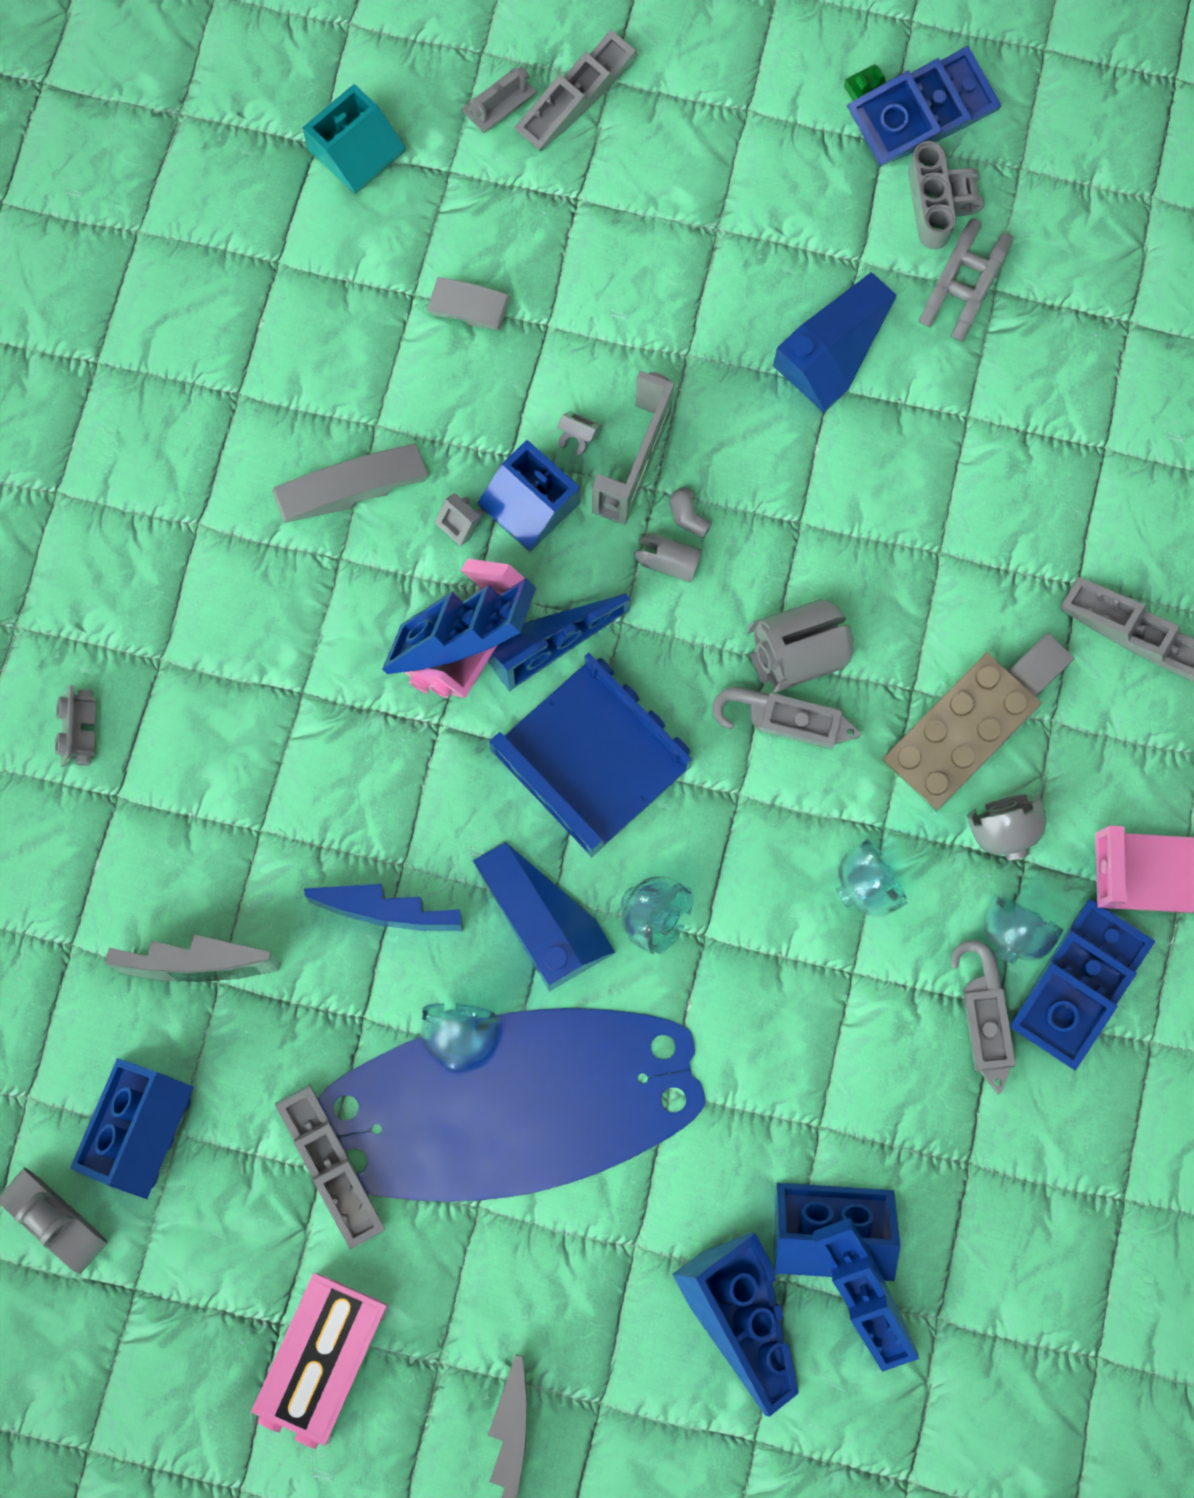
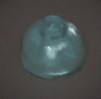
M869 838L854 846L841 860L838 868V878L841 886L837 887L836 891L847 908L854 905L862 914L880 917L895 912L907 905L908 902L905 900L907 899L906 894L891 866H886L881 858L876 859L882 853Z
M665 876L649 877L639 882L635 887L629 888L621 901V907L623 908L621 916L622 926L628 938L638 947L653 955L654 952L658 954L664 953L673 945L685 927L677 924L683 912L688 915L691 913L693 905L692 889Z
M995 893L984 916V932L986 937L997 947L994 954L1012 964H1015L1018 958L1026 961L1042 959L1051 952L1064 930L1063 927L1053 921H1050V923L1043 921V918L1037 912L1006 897L1001 898Z
M444 1003L430 1004L422 1008L421 1037L426 1050L435 1058L443 1060L444 1067L461 1070L466 1068L467 1063L478 1062L490 1053L497 1039L500 1018L499 1016L495 1017L494 1012L476 1006L456 1004V1009L444 1011Z

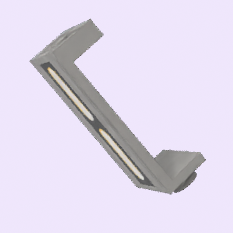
M639 371L637 376L635 406L652 412L654 415L626 484L597 474L592 487V513L626 525L671 414L674 383L670 382L667 377L660 373L650 372L648 374Z

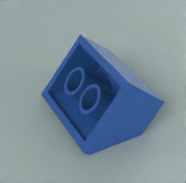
M117 1058L70 1169L113 1188L148 1199L151 1189L157 1183L159 1170L166 1153L174 1142V1134L181 1117L189 1106L190 1096L194 1087L156 1071Z
M776 1183L773 1245L775 1274L832 1277L830 1267L814 1243L813 1231L851 1218L884 1280L895 1281L900 1252V1237L894 1190Z

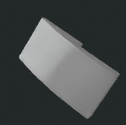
M437 277L427 311L433 316L464 320L470 326L500 330L510 296L482 286Z
M1047 633L1008 672L1036 697L1075 658Z

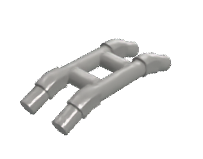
M970 219L962 231L918 321L925 326L932 327L947 293L962 299L967 303L951 334L952 338L964 342L991 284L1013 243V237L1008 233H1003L996 242L988 260L969 252L981 228V223L977 219ZM961 265L981 273L974 289L954 280Z

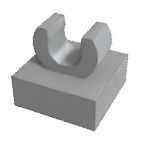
M571 411L562 415L557 427L565 432L559 439V447H566L569 438L574 437L579 442L576 454L582 455L588 448V442L598 439L603 425Z
M454 493L445 499L434 523L458 545L462 546L470 540L484 511L481 509L477 512L468 505L470 502L468 497L460 498Z

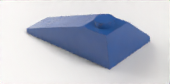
M872 272L803 323L776 349L773 367L825 413L849 390L897 295Z
M625 593L524 622L521 633L497 645L488 663L510 692L630 610V598Z
M505 842L473 860L549 992L615 954L614 949L596 919L508 843Z
M748 1233L705 1250L672 1274L689 1307L765 1416L770 1417L799 1393L790 1347L784 1342L780 1319L784 1318L781 1305L776 1303L772 1283L776 1281L774 1268L755 1233Z

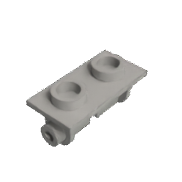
M522 66L518 69L514 67L476 98H473L461 110L483 133H486L537 93L526 81L529 79L526 69Z
M70 685L63 694V697L59 696L57 700L56 716L57 719H62V733H57L55 754L61 755L60 767H65L71 759H75L76 765L88 766L91 765V759L95 758V731L81 730V725H95L97 699L93 697V691L79 690L78 695H74L73 685Z

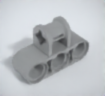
M924 141L916 146L908 175L920 242L925 247L937 250L947 245L956 222V216L971 215L984 208V198L979 195L977 184L980 180V174L978 170L973 168L948 170L945 152L934 141ZM921 162H928L932 166H925ZM926 193H933L937 198H931ZM936 224L941 226L943 229L937 230L933 228L931 225Z
M25 1167L0 1194V1205L19 1224H22L44 1247H47L64 1264L78 1274H81L108 1244V1241L38 1176Z

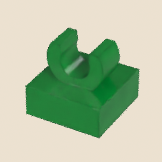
M874 64L846 78L844 88L854 101L885 84L886 80L882 71Z

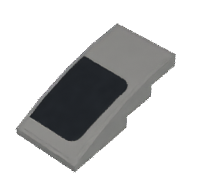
M195 934L190 950L151 941L147 956L109 948L105 960L107 965L123 975L160 981L185 982L242 979L279 971L281 965L277 958L269 951Z

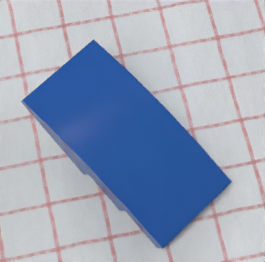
M969 46L960 49L941 61L937 58L912 73L908 70L847 104L850 114L880 167L914 153L916 146L921 142H938L1000 110L1001 107L998 98Z
M527 578L501 594H498L490 585H487L464 601H461L452 591L400 625L382 670L386 674L424 670L465 659L521 633L536 587Z
M1088 899L1048 960L1009 1027L1076 1071L1118 1007L1117 1003L1136 976V970L1155 941L1107 909L1097 908V903Z

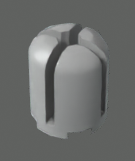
M819 599L754 621L748 625L747 634L754 632L756 652L750 653V657L761 682L770 681L775 687L772 693L839 671L847 666L852 658L854 639L850 626L838 627V624L844 623L846 620L842 611L831 601Z

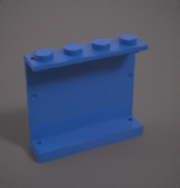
M587 653L585 655V664L505 736L501 732L497 733L489 741V745L494 755L578 844L593 857L690 768L692 759L689 757L691 751L687 745L678 737L672 739L663 730L665 724L661 718L652 710L647 713L637 703L640 699L635 691L627 684L621 686L612 677L614 671L602 658L596 660L590 653Z

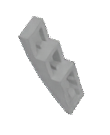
M610 29L590 54L584 52L564 77L560 74L514 129L539 151H542L566 131L605 93L638 56L637 51Z
M410 444L348 460L309 473L274 487L272 492L284 523L351 509L355 502L386 496L392 488L424 482L428 473L416 444Z
M1081 577L1077 578L1061 605L1063 611L1127 650L1194 682V638L1180 633L1179 625L1146 612L1145 604Z
M308 1084L275 1102V1106L289 1130L317 1190L349 1249L384 1231L385 1227L311 1085Z
M518 1354L514 1357L488 1436L503 1441L489 1481L505 1488L501 1498H517L526 1447L527 1387L524 1356Z

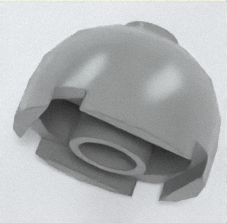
M1026 794L985 804L988 812L977 815L976 809L966 815L971 832L979 846L984 851L993 855H1006L1007 860H1015L1029 854L1028 848L1038 843L1046 827L1045 810L1039 794H1034L1033 801H1028Z

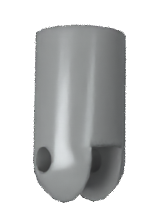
M653 533L645 534L639 538V542L642 545L657 550L656 554L647 551L634 552L636 560L642 566L687 582L692 581L701 555V549Z

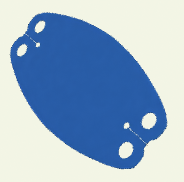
M578 1008L511 1012L449 1026L397 1046L360 1065L328 1086L318 1097L337 1136H342L338 1138L345 1151L359 1149L366 1154L367 1165L362 1172L358 1173V1176L367 1194L408 1200L446 1202L478 1201L526 1195L595 1175L619 1165L670 1138L691 1123L705 1105V1096L701 1082L692 1076L691 1070H688L690 1069L689 1062L695 1054L694 1041L688 1029L674 1021L645 1014ZM667 1035L674 1040L675 1052L670 1058L659 1059L653 1055L651 1044L657 1036ZM641 1073L650 1077L644 1084L638 1081V1076ZM678 1088L684 1092L686 1104L681 1111L669 1112L663 1107L661 1097L667 1089ZM344 1095L354 1097L359 1105L357 1115L350 1120L339 1119L334 1112L336 1100ZM376 1124H379L382 1128L381 1133L378 1135L369 1131Z

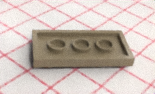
M986 652L886 754L882 761L937 812L1041 706L1042 702Z

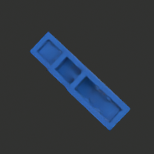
M382 884L304 888L305 897L309 903L348 918L386 927L419 931H463L460 909L424 912L421 897L385 899V890Z
M848 1218L813 1231L814 1243L831 1269L832 1281L849 1308L850 1320L881 1371L883 1372L918 1360V1351L902 1315L852 1219Z

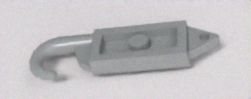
M730 687L722 690L716 696L713 703V714L716 721L728 729H733L734 723L726 719L723 708L727 702L737 701L751 705V721L761 732L833 749L836 744L858 739L861 736V733L841 715L842 710L774 693L766 694L742 687ZM847 731H852L853 735H848Z
M967 940L960 943L954 949L951 956V965L953 968H958L959 960L965 952H976L981 957L984 976L968 983L964 988L963 1000L975 1072H980L994 1091L1000 1094L1010 1069L1016 1066L1004 990L1001 987L998 963L994 951L986 943L979 940ZM995 1079L1000 1080V1086L995 1085Z

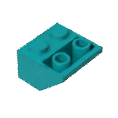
M355 84L302 127L307 149L354 194L360 191L406 151L404 144L379 106Z

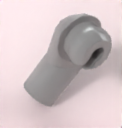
M686 487L679 488L673 492L670 498L674 522L678 526L705 538L712 522L695 514L692 501L694 498L693 492Z

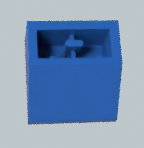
M526 440L501 464L477 504L524 548L531 552L580 503V486L532 443Z

